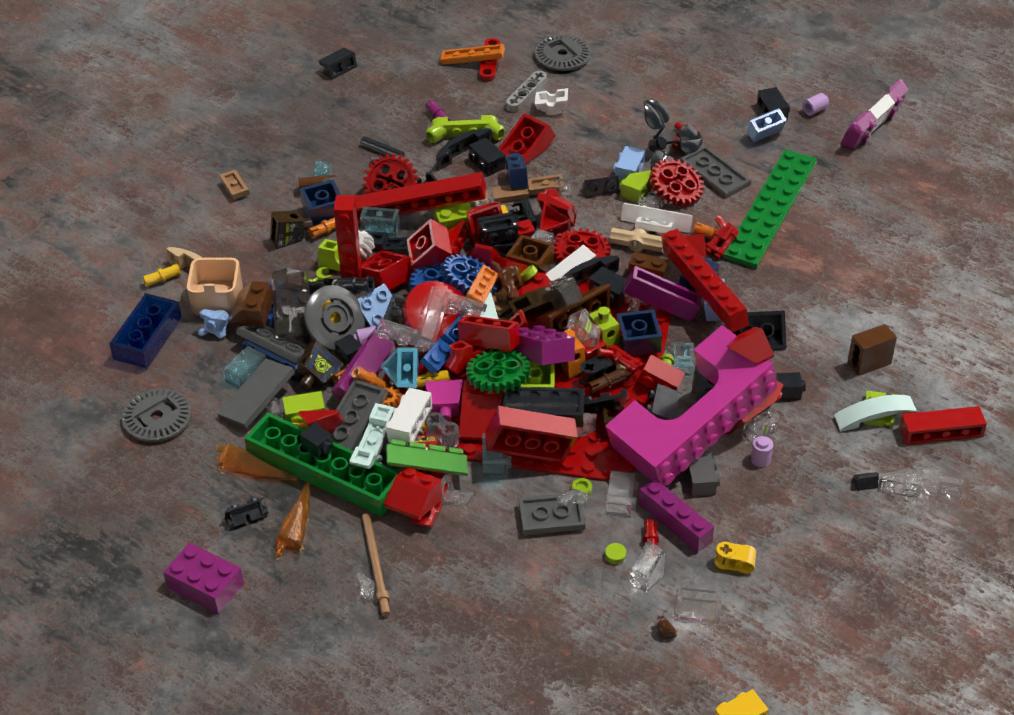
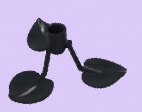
M646 100L643 102L647 125L652 129H659L657 134L653 135V139L648 142L649 150L654 152L650 160L651 170L655 163L658 164L659 160L664 161L667 158L670 161L672 158L666 156L667 153L663 151L668 144L680 142V149L685 153H693L701 147L703 142L702 135L692 125H684L679 129L678 136L680 139L667 141L664 137H659L665 128L664 123L670 120L669 110L663 103L656 100Z

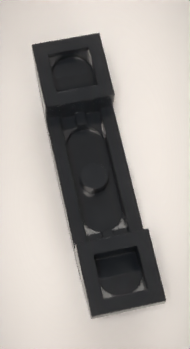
M490 128L473 130L457 136L446 143L436 155L437 170L439 171L451 165L452 158L469 150L470 144L484 138L492 142V130Z
M387 232L371 233L375 246L373 250L409 254L407 245L409 237L389 238Z
M604 256L585 261L565 273L558 283H563L568 293L572 294L574 293L575 285L588 280L602 266L614 273L618 272L620 258L618 256Z

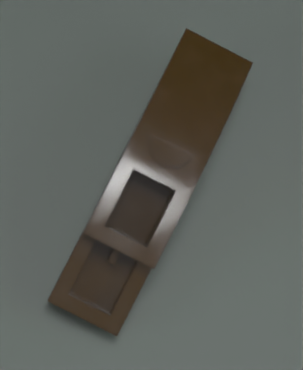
M563 283L541 287L510 300V305L498 311L497 316L498 319L508 321L521 309L526 319L535 314L539 317L570 300L571 297Z

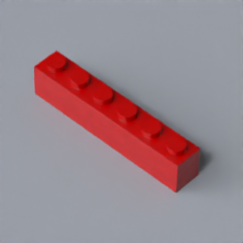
M336 195L334 218L341 278L358 277L360 279L363 278L355 195Z

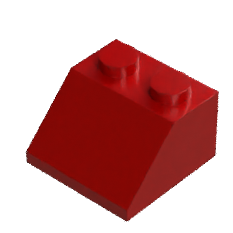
M432 219L427 221L407 239L410 264L413 268L440 265L446 257L452 254L447 227Z
M406 468L395 477L385 499L384 507L419 520L441 501L442 480L416 471L413 468Z

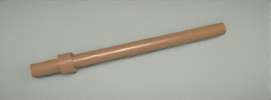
M366 513L362 515L377 589L376 600L380 604L382 616L388 617L390 616L389 594L385 590L370 514Z

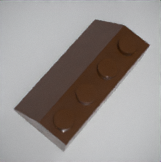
M605 284L594 287L555 307L553 310L537 317L536 326L541 325L545 326V329H556V332H564L571 327L586 322L588 315L597 311L600 307L610 309L611 286Z

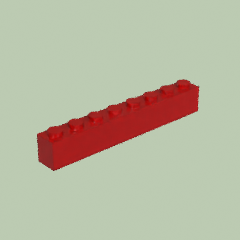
M482 172L358 195L355 196L357 222L361 223L486 199L487 185Z
M677 228L662 234L661 239L664 253L727 328L733 333L749 326L747 308Z

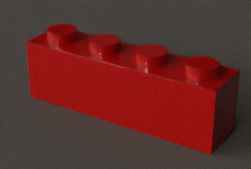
M980 406L902 414L899 428L905 444L911 445L983 437L987 422Z

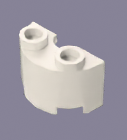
M568 88L558 89L555 94H550L548 91L536 92L535 106L537 110L540 109L546 112V115H558L567 107Z

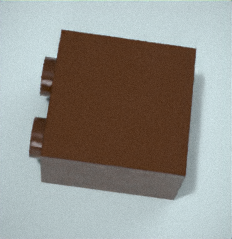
M886 324L852 335L847 363L858 376L891 365L897 341L895 333Z

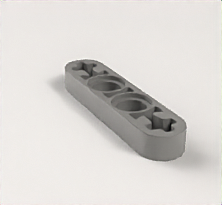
M535 71L506 100L507 110L510 112L521 110L536 92L546 84V73Z

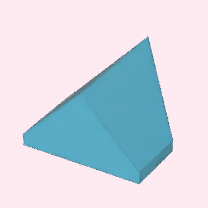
M397 348L380 367L397 387L417 388L419 370L418 348Z

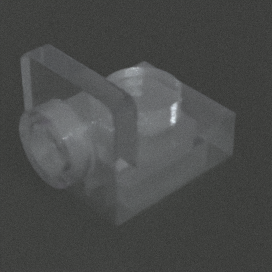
M648 194L646 197L640 196L638 198V205L661 209L664 206V200Z

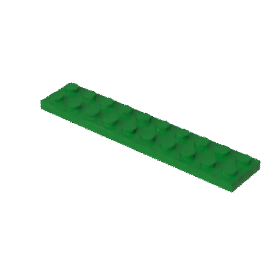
M785 149L737 229L739 234L725 251L723 260L757 270L816 166L817 158Z

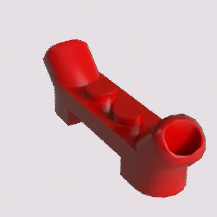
M463 340L452 343L450 345V356L444 364L445 368L459 375L467 363L471 361V358H476V354L482 356V351L490 353V349H485L481 346L473 347Z

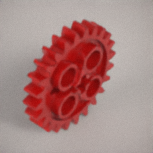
M386 153L384 159L380 155V161L373 159L374 165L368 164L370 171H364L368 176L362 178L367 182L362 184V186L368 188L364 193L368 194L400 188L397 184L405 186L418 184L415 181L419 179V176L415 175L418 171L412 169L414 165L409 163L408 158L403 160L402 155H399L397 158L395 153L390 158L388 153ZM389 167V173L383 174V170ZM400 174H406L405 179L398 180ZM378 175H379V176H382L383 178H385V179H387V180H389V181H392V179H393V180L395 181V183H392V182L388 183V182H387L386 180H384V179L377 178V176H378ZM379 183H383V188L376 190V186Z
M667 158L664 161L659 160L658 164L655 163L650 172L649 179L651 181L649 184L654 185L652 190H657L656 196L661 195V200L666 199L667 204L673 202L674 207L676 204H679L681 208L684 204L686 207H689L690 204L694 205L701 198L705 188L702 186L704 181L700 180L701 175H696L697 170H692V165L686 166V162L680 163V159L677 162L673 158L670 161Z
M573 228L571 233L566 230V235L561 233L560 238L556 237L555 242H553L556 264L562 262L582 245L591 250L596 255V258L610 256L611 246L610 242L607 241V237H602V233L596 235V230L589 232V228L585 231L582 228H579V231Z

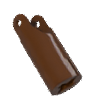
M337 175L298 178L299 190L303 187L322 183L325 178L337 177Z

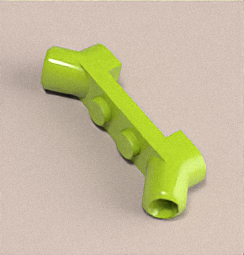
M481 115V120L448 121V117H438L432 120L431 127L426 130V138L430 143L435 144L441 139L456 138L473 130L490 128L492 130V139L499 141L503 138L505 130L493 115Z

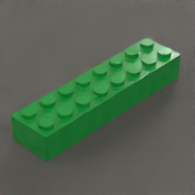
M269 412L244 438L248 455L381 517L388 509L384 507V502L393 481L401 473L377 461L374 462L370 469L351 465L349 461L354 451L333 442L334 448L331 452L318 459L302 448L300 434L306 429Z

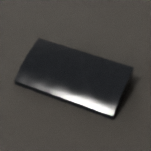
M514 387V391L507 389V393H504L503 407L575 419L576 427H583L585 389Z

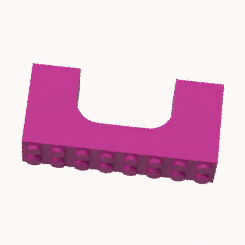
M723 325L694 349L699 373L712 382L715 387L689 410L676 419L662 420L651 414L637 401H633L605 426L612 448L650 480L655 478L664 486L670 484L680 472L685 471L695 459L700 458L707 448L716 444L724 433L729 432L733 425L739 420L744 419L750 410L760 405L762 400L767 395L772 394L776 387H778L774 363L767 360L756 366L751 360L726 347L736 335Z

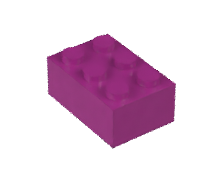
M541 325L533 326V329L519 328L520 344L513 349L516 354L521 352L522 357L526 356L527 360L540 365L575 361V337L568 336L566 332H556V329H545V326Z
M190 542L163 571L167 588L218 614L244 584L240 567Z

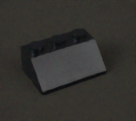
M785 310L747 312L749 326L733 332L737 336L753 327L762 328L771 349L787 348Z

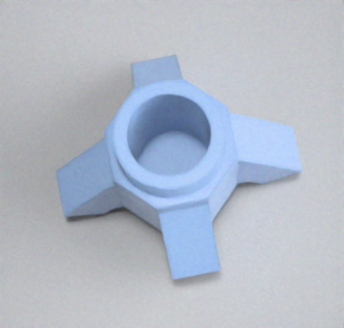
M203 309L199 312L200 317L204 319V326L198 330V335L203 336L209 332L215 334L220 339L226 336V326L229 322V315L226 311Z

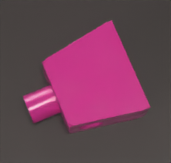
M462 380L425 381L426 392H431L432 394L431 416L433 418L439 417L442 423H449L452 419L451 417L459 416L463 392Z

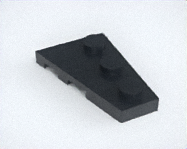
M627 388L621 389L620 394L610 395L609 392L602 393L597 399H593L590 396L584 397V413L600 414L603 406H607V411L613 413L621 411V409H624L628 397Z

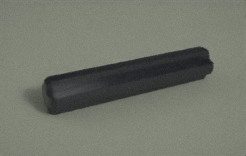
M363 136L360 140L361 146L384 155L388 153L390 157L395 153L396 156L402 155L403 159L405 158L404 151Z

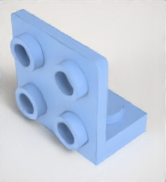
M385 284L374 289L372 293H367L358 298L362 314L370 327L379 325L381 329L403 316V311Z

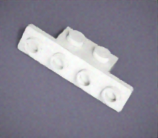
M629 203L623 204L621 214L622 221L635 223L634 228H641L646 232L655 231L658 235L676 228L681 232L689 233L693 216L689 214Z

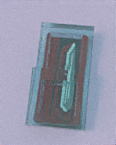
M675 342L674 367L685 372V375H693L694 343Z

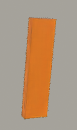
M504 44L443 50L440 63L441 65L501 59L504 56L505 47Z
M483 265L464 299L481 309L499 274Z

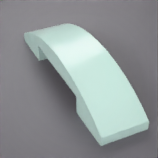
M887 395L867 399L846 407L834 414V418L840 432L859 428L861 422L893 414L900 418L902 414L917 413V410L910 396Z
M375 403L369 416L367 429L359 447L355 448L349 464L368 469L371 468L386 439L385 426L391 420L395 407Z

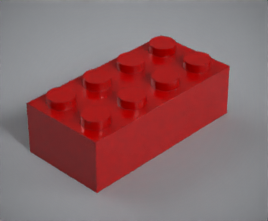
M502 406L497 407L485 431L487 451L561 463L565 461L578 438L576 423L573 418Z

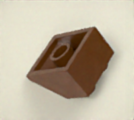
M521 235L506 254V258L530 266L534 265L538 270L547 272L554 262V244Z
M634 252L629 262L628 276L634 266H637L667 279L673 262Z
M252 281L244 287L237 296L228 320L229 323L265 326L275 299L270 282Z

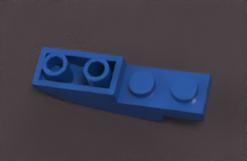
M461 314L420 360V363L433 374L449 358L450 345L459 341L458 321L463 318Z

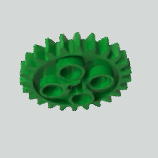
M490 349V353L482 351V356L476 354V358H471V362L467 363L466 375L470 386L474 385V389L480 388L481 392L488 390L489 394L492 391H496V394H499L500 390L507 393V389L514 391L515 386L520 388L521 383L526 384V379H529V374H531L529 360H527L526 356L522 357L521 352L516 354L515 350L502 352L500 349H497L494 352Z

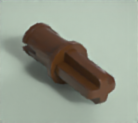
M622 368L609 374L604 373L602 377L588 382V387H593L590 390L593 394L606 387L611 388L613 384L626 379V373Z

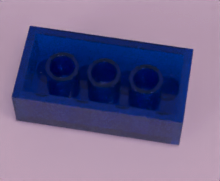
M145 293L109 343L113 360L147 369L182 318L179 302Z

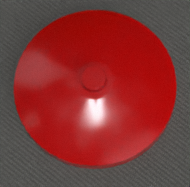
M428 281L414 287L406 297L403 305V317L407 328L419 342L429 348H432L460 314L463 317L467 314L476 315L471 303L464 299L465 295H462V292L449 284L438 281Z

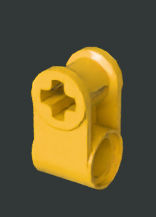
M721 542L717 545V555L714 558L716 567L722 570H732L746 574L754 571L756 549L754 547L729 542Z

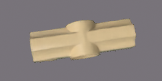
M612 228L610 243L628 246L634 252H640L643 249L663 252L661 236L647 234L641 228H636L633 231Z

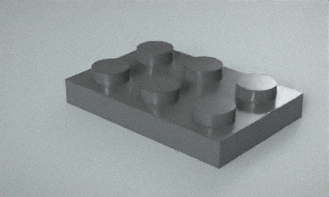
M580 492L519 498L523 535L586 529Z

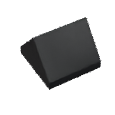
M879 473L855 474L853 479L857 490L878 488Z

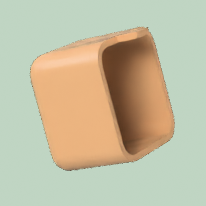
M197 258L193 260L187 282L192 313L200 316L199 312L203 309L213 311L224 310L230 316L237 296L243 288L239 261L235 258Z

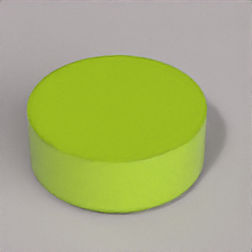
M534 265L529 266L521 273L524 282L531 279L538 272Z
M585 478L576 479L572 483V493L580 492L581 498H587L592 493V483Z
M619 543L608 545L605 550L606 560L611 564L623 563L626 559V548Z

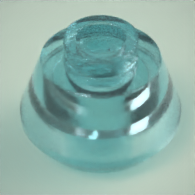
M317 159L314 162L315 176L333 174L331 164L328 165L327 161Z

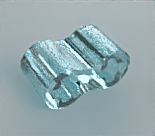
M438 412L427 415V435L437 434V439L445 448L457 447L459 444L458 425L446 421L443 415Z

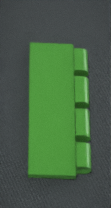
M391 439L390 444L386 446L387 465L463 476L468 474L467 455H463V449L448 447V451L445 452L444 446L429 444L428 450H426L425 444L409 442L408 447H405L406 441Z

